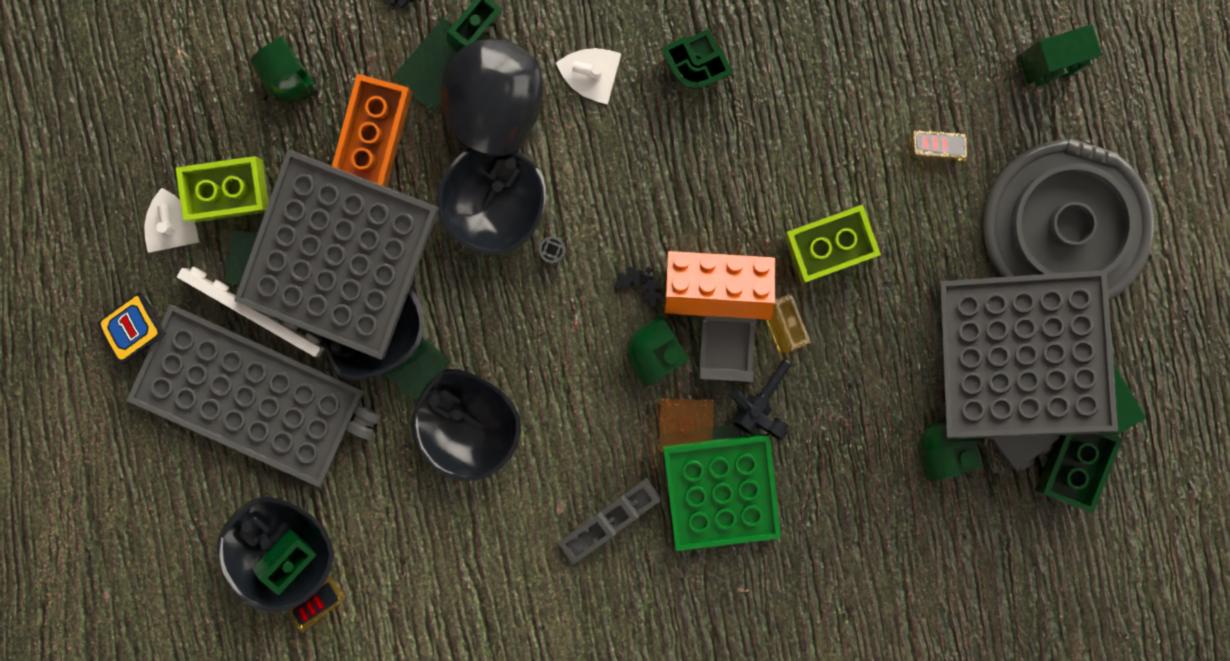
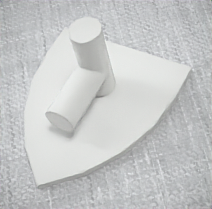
M597 48L584 49L565 56L556 62V65L562 77L571 88L588 99L608 105L621 53Z
M161 188L153 198L146 214L144 230L148 253L200 243L196 224L183 221L180 200L172 193Z

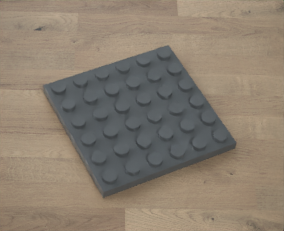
M287 149L234 301L382 360L387 353L439 207Z
M1107 270L940 281L948 440L1118 433Z

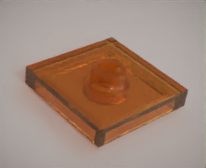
M661 399L659 452H664L663 446L713 440L714 400Z

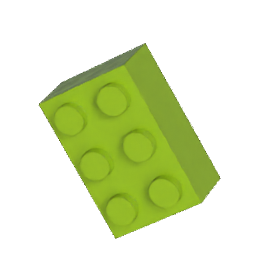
M253 156L176 167L183 221L196 223L266 212L269 201L262 159Z
M863 205L784 233L801 283L881 255Z

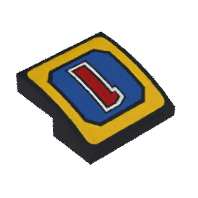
M140 291L97 322L107 345L120 365H125L166 335L154 316L156 314Z

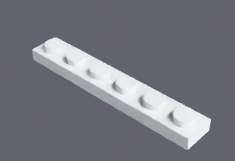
M194 266L191 269L182 268L177 278L312 356L321 357L325 349L324 346L320 345L321 340L310 333H307L305 336L297 331L298 326L285 321L282 323L273 316L235 302L236 295L228 291L229 286L218 280H215L214 283L205 278L207 275L205 272Z

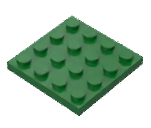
M769 433L663 446L676 551L781 538Z

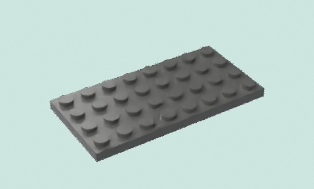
M170 304L161 322V327L166 335L151 345L126 401L319 488L322 487L347 432V426L351 422L356 406L359 405L365 390L176 305Z

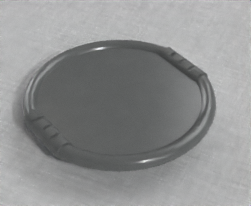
M1071 138L1039 144L1012 160L995 180L986 200L983 215V236L986 250L993 267L1000 277L1107 270L1109 301L1128 288L1140 274L1148 260L1154 240L1155 217L1153 205L1147 188L1138 173L1118 153Z

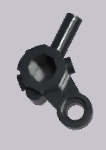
M785 358L781 361L760 394L757 393L755 396L750 394L746 398L738 389H734L730 393V397L737 403V413L731 420L736 427L749 435H755L760 428L774 438L783 441L788 433L789 425L780 418L776 417L773 421L767 417L772 410L768 404L770 403L769 398L792 365L790 359Z

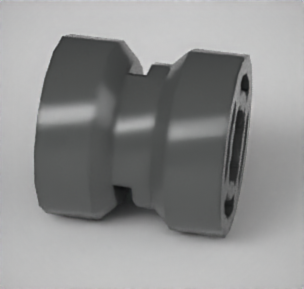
M547 237L539 245V254L547 263L556 264L564 259L566 247L559 238Z
M357 405L354 411V420L349 422L346 430L358 437L370 440L373 435L372 428L374 424L379 422L381 415L366 407Z

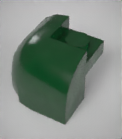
M709 28L688 39L684 36L661 47V52L672 75L678 83L687 88L697 90L706 88L733 75V71L722 48L718 49Z
M282 36L258 50L250 59L252 66L266 89L272 95L285 102L297 103L319 92L307 69L300 64L290 44Z
M661 315L637 329L630 336L626 345L628 362L644 388L690 360Z
M946 418L928 425L918 443V454L925 479L932 481L942 480L983 468L977 446L978 438L948 440Z

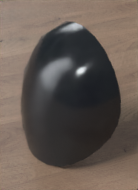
M487 39L478 40L464 46L449 62L441 83L443 111L453 134L468 147L482 153L506 156L517 152L533 129L542 105L544 87L540 67L528 51L509 41Z
M469 147L452 162L440 182L436 198L437 207H439L437 214L444 229L464 247L490 255L509 253L527 242L537 229L544 212L546 186L540 169L520 151L506 156H497L482 153Z
M410 288L387 353L382 360L321 336L326 355L334 371L341 378L354 381L384 374L406 362L420 345L424 332V316L420 302Z
M446 369L436 374L419 396L412 415V430L418 449L424 459L436 471L459 481H477L493 475L512 457L520 439L521 421L513 402L495 385L463 370Z
M259 497L240 507L222 528L217 542L218 561L229 586L245 603L262 611L280 612L293 609L304 603L319 590L332 568L334 555L332 542L322 524L304 509L279 498ZM291 529L309 544L316 556L281 594L277 595L259 580L253 567Z

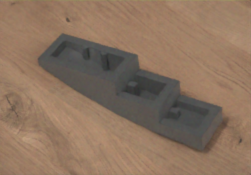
M645 478L559 541L558 544L570 561L575 564L615 536L617 532L635 521L641 514L659 503L662 498L649 480Z

